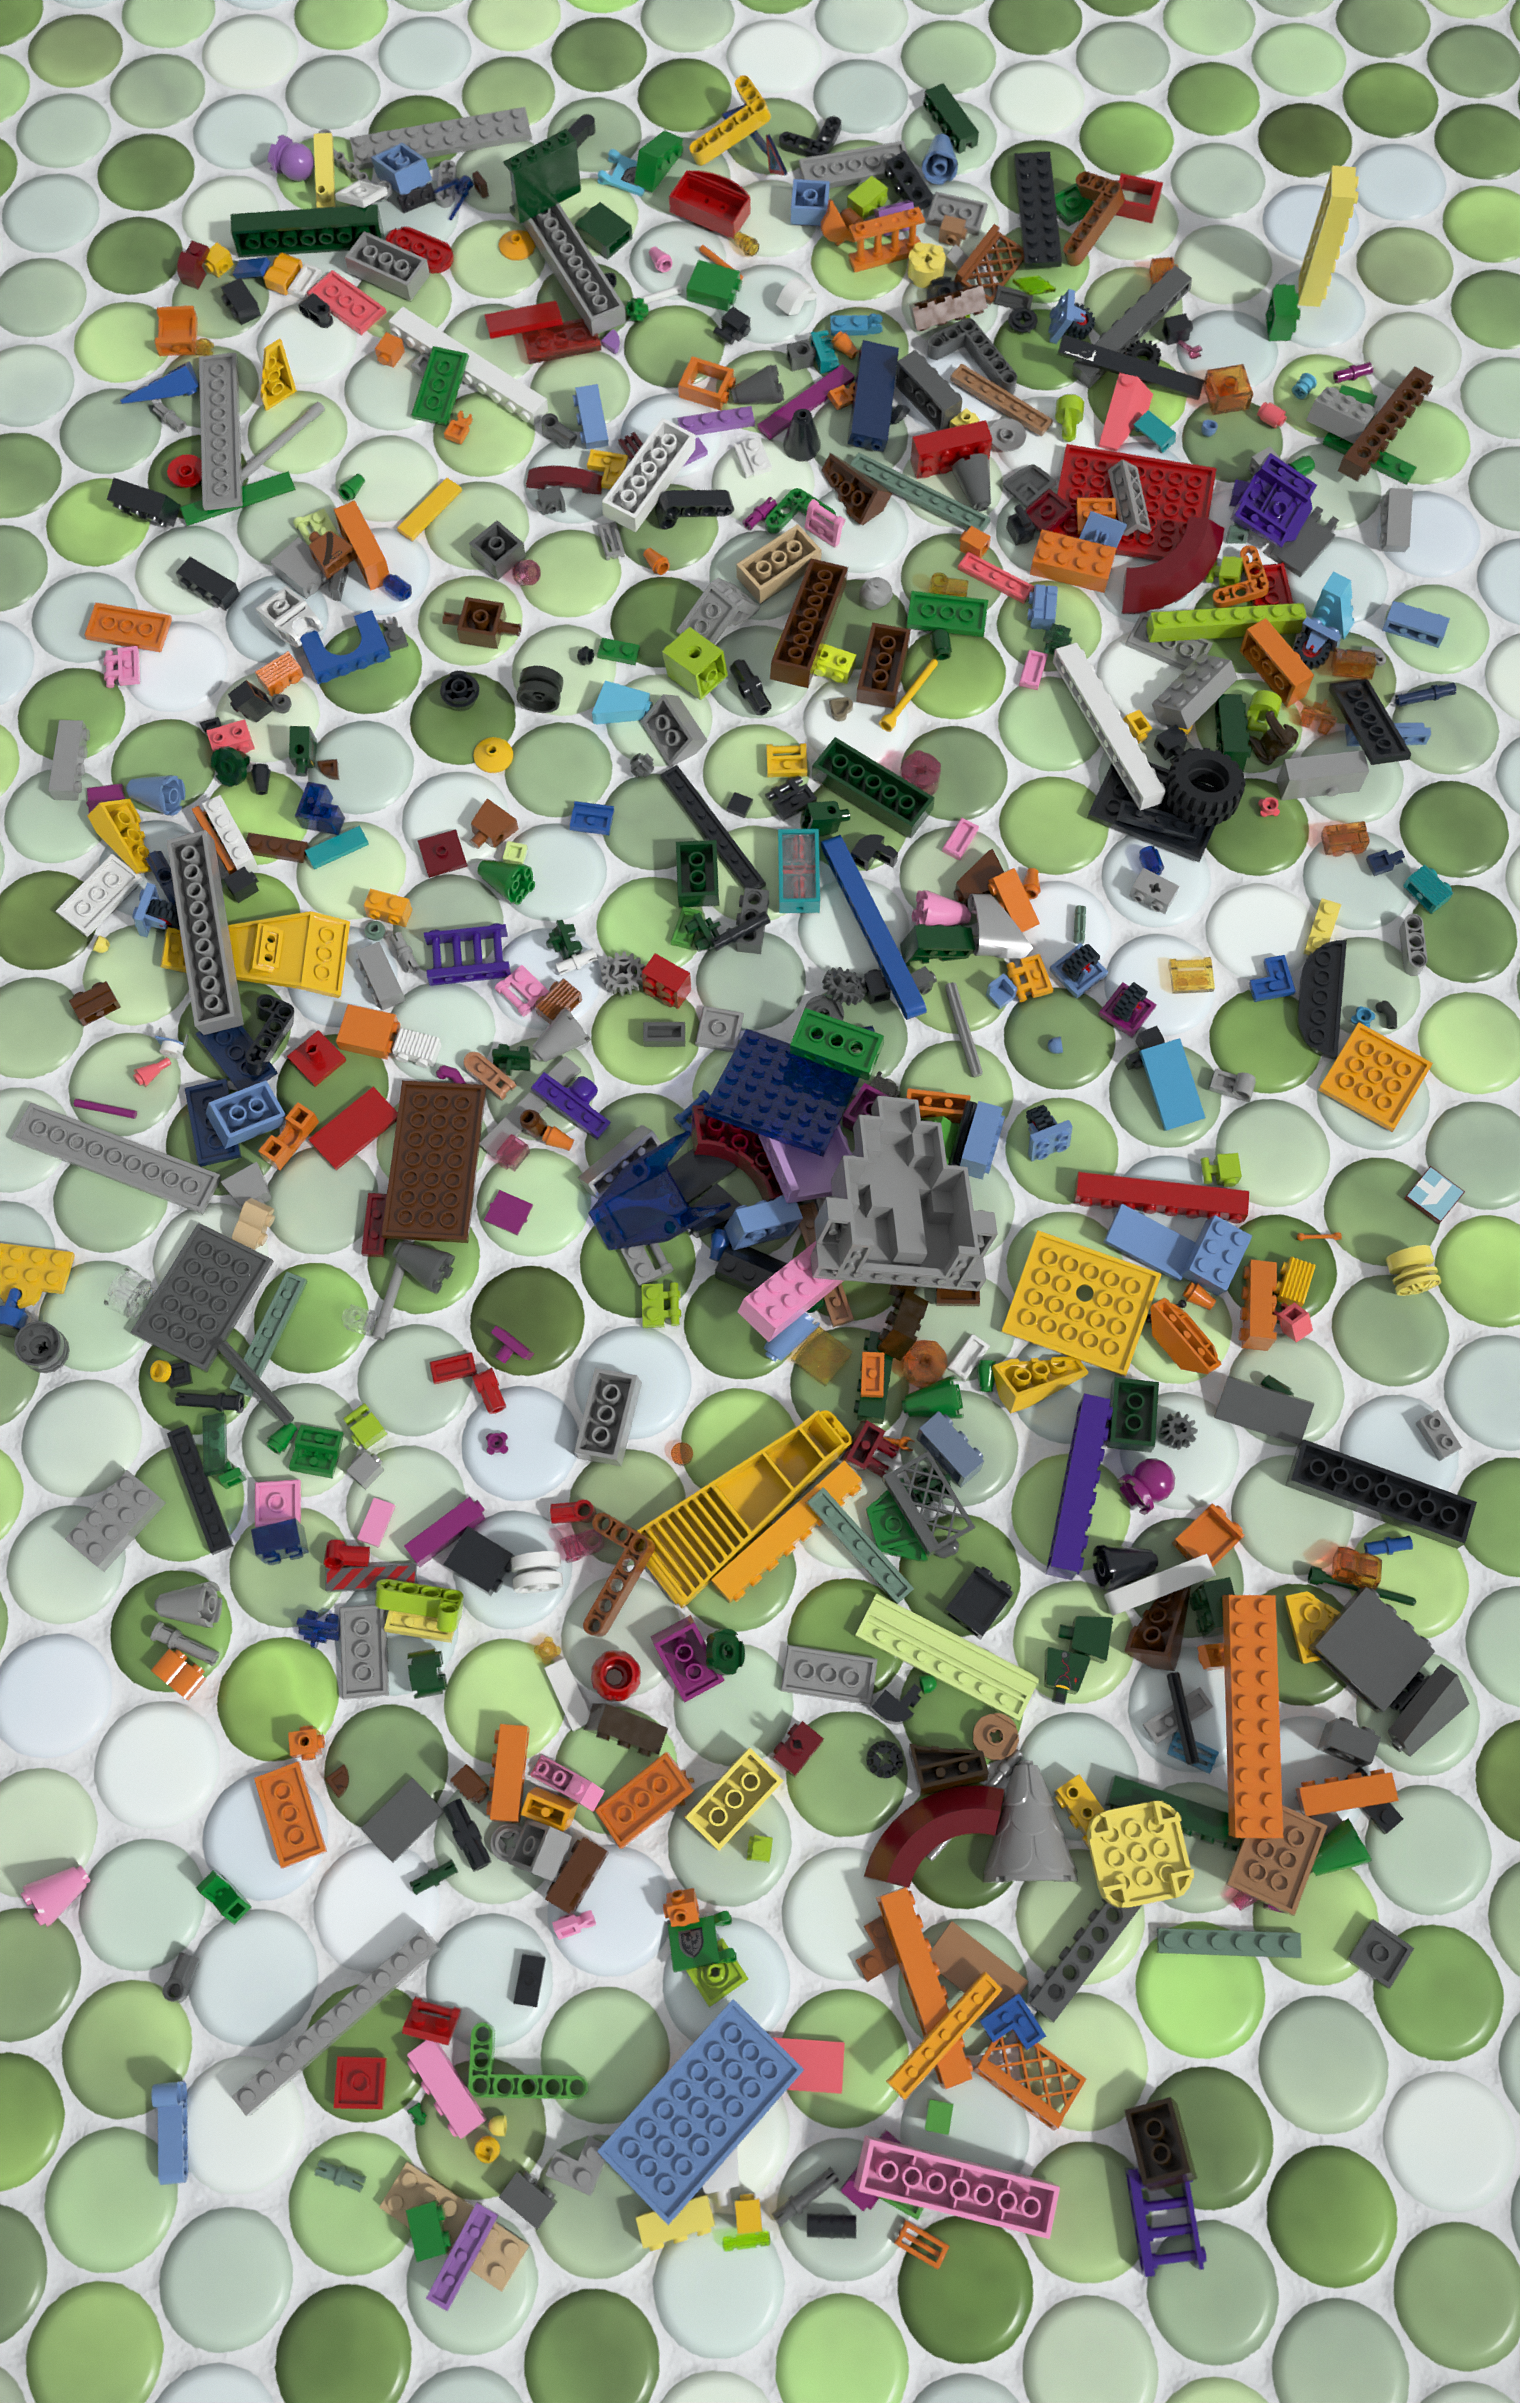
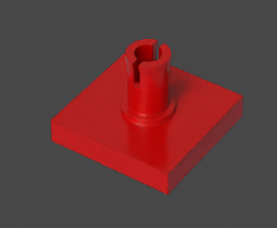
M319 1030L287 1056L288 1060L314 1087L347 1061L345 1056Z

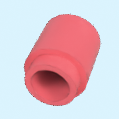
M1264 402L1257 413L1261 421L1275 429L1278 426L1281 427L1287 418L1285 416L1286 411L1271 402Z

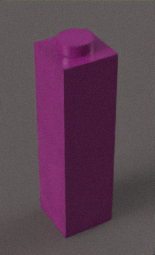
M468 1497L405 1544L404 1547L417 1565L421 1567L459 1539L467 1527L473 1528L483 1521L485 1517L482 1512L485 1509L478 1500L473 1502Z

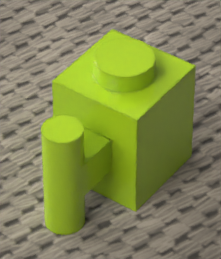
M1223 556L1221 566H1217L1218 561L1216 560L1206 576L1207 583H1212L1214 577H1219V587L1221 588L1240 583L1243 572V558Z
M1238 1153L1217 1154L1213 1161L1214 1165H1210L1208 1157L1200 1159L1204 1184H1211L1212 1176L1216 1177L1217 1185H1223L1224 1187H1233L1239 1183L1242 1174Z
M363 1403L345 1416L343 1420L347 1425L354 1421L357 1422L350 1427L354 1433L350 1437L358 1447L363 1445L367 1450L386 1436L387 1432L372 1412L365 1417L363 1416L364 1413L370 1410Z

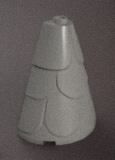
M1019 1761V1765L1013 1767V1772L1002 1800V1811L996 1833L993 1836L994 1840L983 1872L984 1883H1007L1009 1881L1078 1882L1077 1869L1053 1809V1800L1038 1765H1033V1761Z

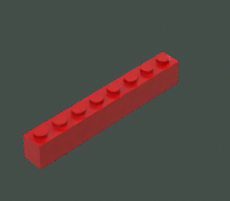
M1078 1172L1075 1183L1074 1203H1079L1080 1206L1084 1207L1098 1205L1103 1209L1119 1208V1205L1124 1204L1133 1210H1142L1147 1214L1160 1212L1167 1216L1186 1215L1190 1219L1199 1217L1210 1219L1216 1215L1223 1220H1229L1230 1223L1238 1224L1244 1222L1248 1216L1249 1191Z

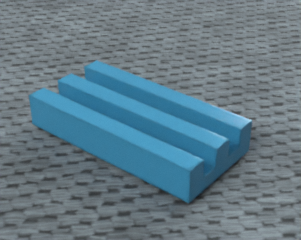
M1175 1732L1166 1754L1186 1763L1184 1755L1173 1751L1174 1747L1183 1751L1182 1744L1177 1742V1740L1181 1741L1180 1733ZM1195 1741L1197 1749L1210 1754L1211 1758L1198 1752L1199 1759L1207 1762L1208 1765L1205 1766L1197 1763L1191 1766L1210 1774L1219 1752Z

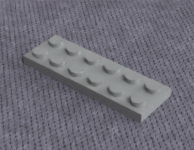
M903 140L799 159V167L803 180L830 181V188L862 183L871 176L877 180L886 178L884 174L886 160L903 151L907 153Z

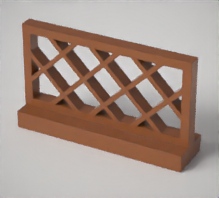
M993 224L956 273L954 279L956 283L957 281L960 282L962 287L968 288L975 286L968 283V279L976 278L977 284H982L980 278L989 277L990 284H982L984 289H992L993 294L991 297L985 294L986 302L991 305L996 297L997 289L995 288L998 285L1005 286L1024 261L1023 247L999 232L1000 227L996 224ZM1000 240L1006 247L997 248L996 242ZM1007 252L1009 259H1000L999 253ZM1011 252H1018L1022 256L1020 258H1013ZM995 253L996 260L988 261L987 254ZM1002 264H1010L1011 270L1003 271ZM990 265H998L999 271L991 272ZM986 266L987 272L979 273L977 267ZM1001 276L1002 282L994 283L993 277Z

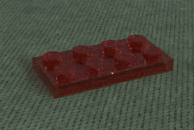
M583 318L565 321L559 326L521 333L529 364L601 351L598 333L592 336Z

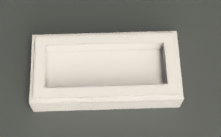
M305 263L287 289L288 294L302 300L307 298V292L315 286L322 275L321 269Z
M972 1333L947 1367V1370L963 1381H966L977 1366L978 1361L988 1351L990 1345Z

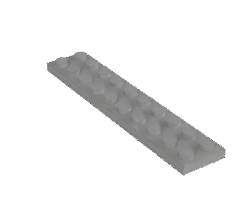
M525 107L350 137L357 170L373 168L372 156L400 143H404L424 158H431L532 140Z
M236 352L199 357L203 508L206 511L243 506L238 357Z
M34 1103L29 1104L11 1138L15 1143L202 1215L222 1178L220 1174Z

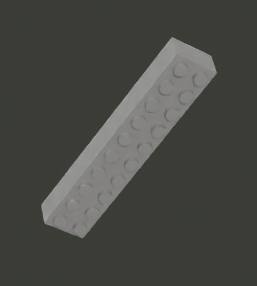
M511 192L512 205H514L513 192ZM560 204L522 223L592 336L626 323L625 306Z
M206 830L167 840L194 1025L204 1035L244 1025L215 841Z

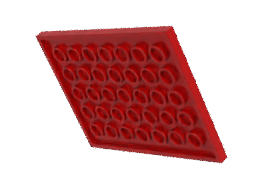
M1066 444L1057 495L1073 507L1074 513L1052 532L1075 538L1080 537V535H1077V498H1114L1108 470L1121 460L1136 466L1138 469L1151 532L1146 534L1137 529L1128 536L1122 535L1115 554L1160 561L1168 556L1181 542L1189 517L1209 518L1217 468ZM1116 509V517H1115V520H1118V521H1119L1118 514H1117V509Z

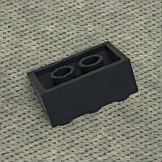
M730 1243L723 1252L715 1269V1278L751 1293L788 1263L749 1246L733 1250Z

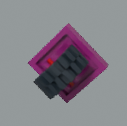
M1122 982L1098 1015L1133 1038L1154 1011L1157 1004L1146 998L1148 991L1135 982L1130 986Z

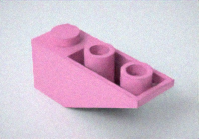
M541 1755L530 1774L533 1778L592 1812L605 1792L593 1782Z

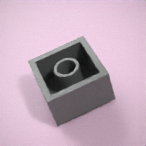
M498 520L469 543L472 558L497 580L511 570L517 562L526 557L524 543Z
M1339 1717V1719L1336 1718L1326 1723L1317 1750L1362 1768L1372 1764L1381 1739L1380 1736L1375 1735L1374 1730L1364 1726L1361 1728L1352 1725L1353 1721L1344 1717Z

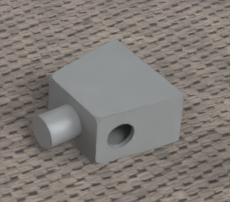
M257 1162L221 1181L226 1191L241 1208L245 1201L250 1198L263 1204L272 1198L263 1171Z

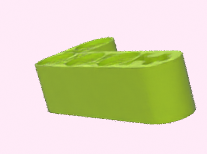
M382 1579L376 1584L375 1605L384 1610L437 1618V1629L449 1633L455 1631L462 1617L464 1595L462 1592L454 1589Z

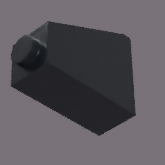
M716 1183L681 1217V1228L689 1236L693 1235L696 1238L713 1233L715 1229H723L735 1209L742 1205Z

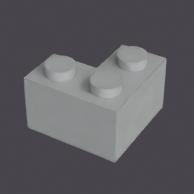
M589 2135L579 2158L557 2149L546 2172V2176L591 2196L606 2162L597 2152L605 2142Z

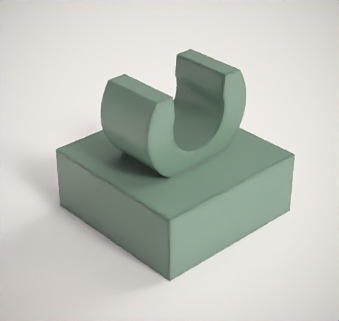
M1234 522V525L1229 526L1226 543L1246 544L1249 529L1245 530Z

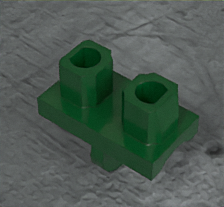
M699 912L684 927L689 935L699 931L702 938L694 941L698 952L715 949L710 940L713 936L715 938L720 935L717 928L721 924L720 922L713 923L710 917L704 921Z
M563 919L557 920V926L549 933L550 938L546 941V946L549 949H554L556 953L560 952L564 961L571 958L573 954H580L582 945L579 940H570L576 934L574 924H564Z
M499 1044L497 1049L492 1050L493 1064L499 1069H506L507 1076H511L513 1070L530 1071L531 1059L528 1046H519L517 1051H512L507 1044Z
M926 1467L921 1469L922 1472L930 1474ZM946 1474L944 1477L950 1485L952 1479L949 1474ZM916 1477L918 1484L926 1482L917 1487L926 1489L929 1477ZM931 1478L929 1490H937V1492L941 1493L943 1488L942 1482L937 1479L932 1480ZM912 1489L911 1495L913 1499L917 1498V1501L922 1504L925 1492ZM927 1493L925 1505H930L933 1503V1499Z

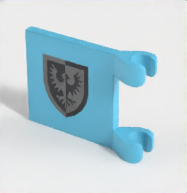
M610 149L608 161L618 164L612 176L600 170L597 174V182L601 185L609 184L642 197L645 189L634 184L637 161L621 155L615 149Z

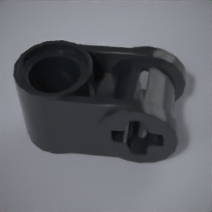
M311 293L299 303V310L306 318L312 320L321 328L332 326L334 321L330 315V306L316 294Z

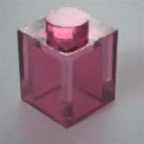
M511 1134L496 1152L498 1164L506 1170L510 1168L515 1172L529 1155L530 1150L526 1143Z

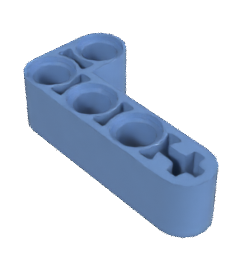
M185 2081L154 2084L151 2097L153 2107H158L160 2185L186 2183L188 2178L187 2085Z

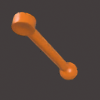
M1340 1232L1317 1235L1297 1234V1240L1299 1241L1304 1239L1330 1238L1340 1240L1342 1238Z

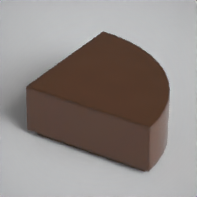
M337 759L317 761L319 770L325 777L339 780Z
M345 1764L325 1778L338 1798L345 1793L349 1784V1772Z

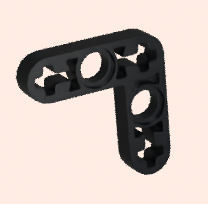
M837 116L828 117L816 140L792 132H783L779 136V146L784 151L806 158L830 154L841 132V119ZM830 137L831 140L825 141L822 138ZM805 144L808 148L802 149L799 146Z

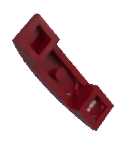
M541 466L529 469L526 488L545 489L546 485H559L562 487L582 488V493L601 495L603 476L576 467Z

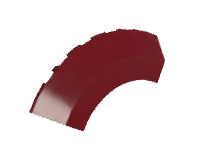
M1189 517L1181 542L1168 556L1151 565L1126 568L1123 584L1122 614H1140L1154 609H1162L1166 605L1178 602L1186 597L1195 587L1197 588L1216 562L1222 546L1225 528L1209 518Z
M693 1105L691 1136L694 1155L714 1156L735 1164V1166L749 1176L758 1188L762 1199L767 1202L783 1196L758 1136L762 1124L752 1118L748 1119L738 1115L736 1111L729 1112L721 1110L720 1107Z
M961 1786L934 1793L916 1802L902 1812L882 1834L870 1856L864 1877L910 1888L913 1876L920 1863L934 1848L943 1842L967 1834L995 1836L1005 1789L990 1786Z

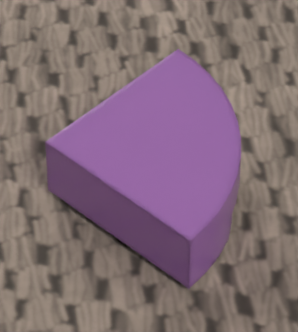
M612 329L601 340V344L614 354L619 351L620 339L618 333Z

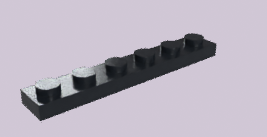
M185 1425L167 1433L211 1554L215 1555L233 1547L232 1539L190 1427Z

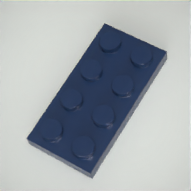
M242 1025L207 1035L202 1034L200 1031L196 1033L198 1039L238 1091L260 1082L268 1081L278 1074L270 1062L264 1072L258 1076L247 1073L245 1069L246 1053L254 1041Z
M226 1078L186 1087L185 1094L198 1165L202 1167L242 1158L239 1144L224 1148L205 1114L209 1102L230 1095Z

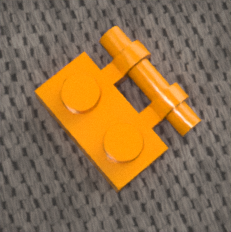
M1040 954L1020 959L1021 967L1018 968L1015 967L1014 962L1006 965L1008 978L1017 987L1016 996H1018L1019 1002L1027 1000L1025 993L1029 991L1032 998L1053 992V987ZM1022 975L1026 978L1027 983L1022 984L1019 977Z

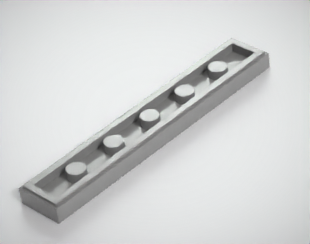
M565 1056L548 1075L566 1087L581 1072V1068ZM531 1090L480 1142V1147L496 1159L524 1130L520 1124L521 1114L529 1109L535 1110L540 1114L549 1103Z

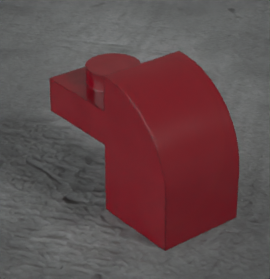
M192 240L186 252L181 251L177 264V273L182 284L199 290L206 276L202 265L210 252L208 246Z

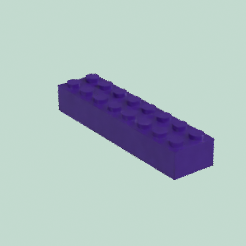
M1084 1393L1078 1404L1046 1575L1073 1580L1075 1575H1079L1080 1571H1082L1084 1558L1081 1557V1553L1086 1549L1088 1543V1536L1085 1535V1531L1087 1532L1088 1527H1090L1093 1514L1089 1513V1510L1095 1504L1097 1492H1093V1489L1099 1483L1101 1471L1097 1470V1468L1103 1461L1105 1449H1101V1447L1104 1445V1441L1107 1440L1109 1428L1105 1426L1108 1424V1420L1111 1419L1113 1407L1109 1406L1110 1399Z

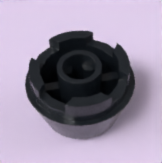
M465 671L449 673L450 676L441 683L440 695L443 701L457 711L470 709L475 704L479 695L480 688L478 682L474 677L466 674Z

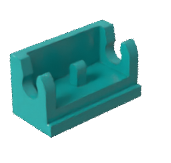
M827 330L810 332V345L815 348V360L820 374L832 372L840 366L830 337L821 338L829 335Z
M1149 410L1134 423L1135 431H1141L1159 446L1162 453L1176 442V432Z

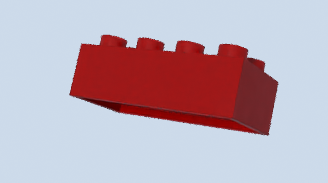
M686 170L669 195L670 213L732 239L735 238L751 214L749 194L734 181L711 172Z

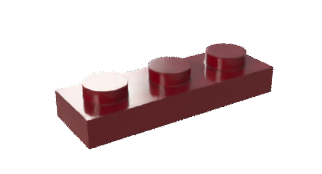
M368 1193L362 1256L384 1257L386 1239L382 1238V1227L387 1194Z

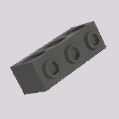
M745 888L744 895H740L739 907H742V911L737 913L736 925H740L763 911L767 914L769 890ZM751 901H757L758 903H757V904H750L749 902H751ZM765 926L738 939L737 943H735L737 944V952L761 954ZM750 937L753 940L745 941L744 938Z

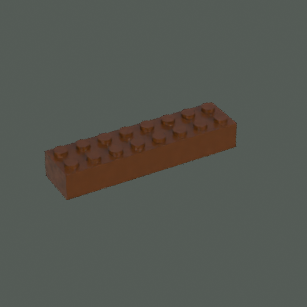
M811 558L771 661V680L804 688L809 687L846 587L848 567Z

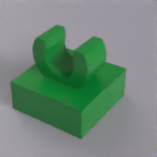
M230 1461L221 1465L224 1474L218 1476L225 1489H229L247 1480L244 1472L239 1467L234 1469Z

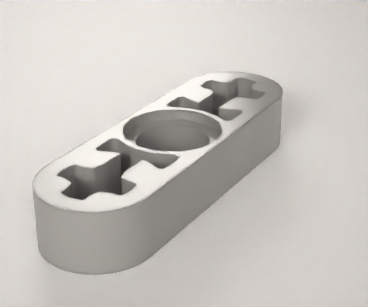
M452 160L442 161L439 167L436 197L438 205L442 208H448L454 202L457 170L456 164ZM444 182L451 183L449 186L442 185Z

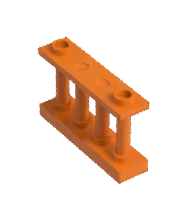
M916 207L849 225L853 239L857 241V252L849 254V261L854 273L909 258L910 251L916 243L920 242L919 237L916 236V225L925 223L920 208ZM909 227V238L899 240V230ZM892 232L891 243L881 245L882 234ZM874 236V247L864 250V239Z

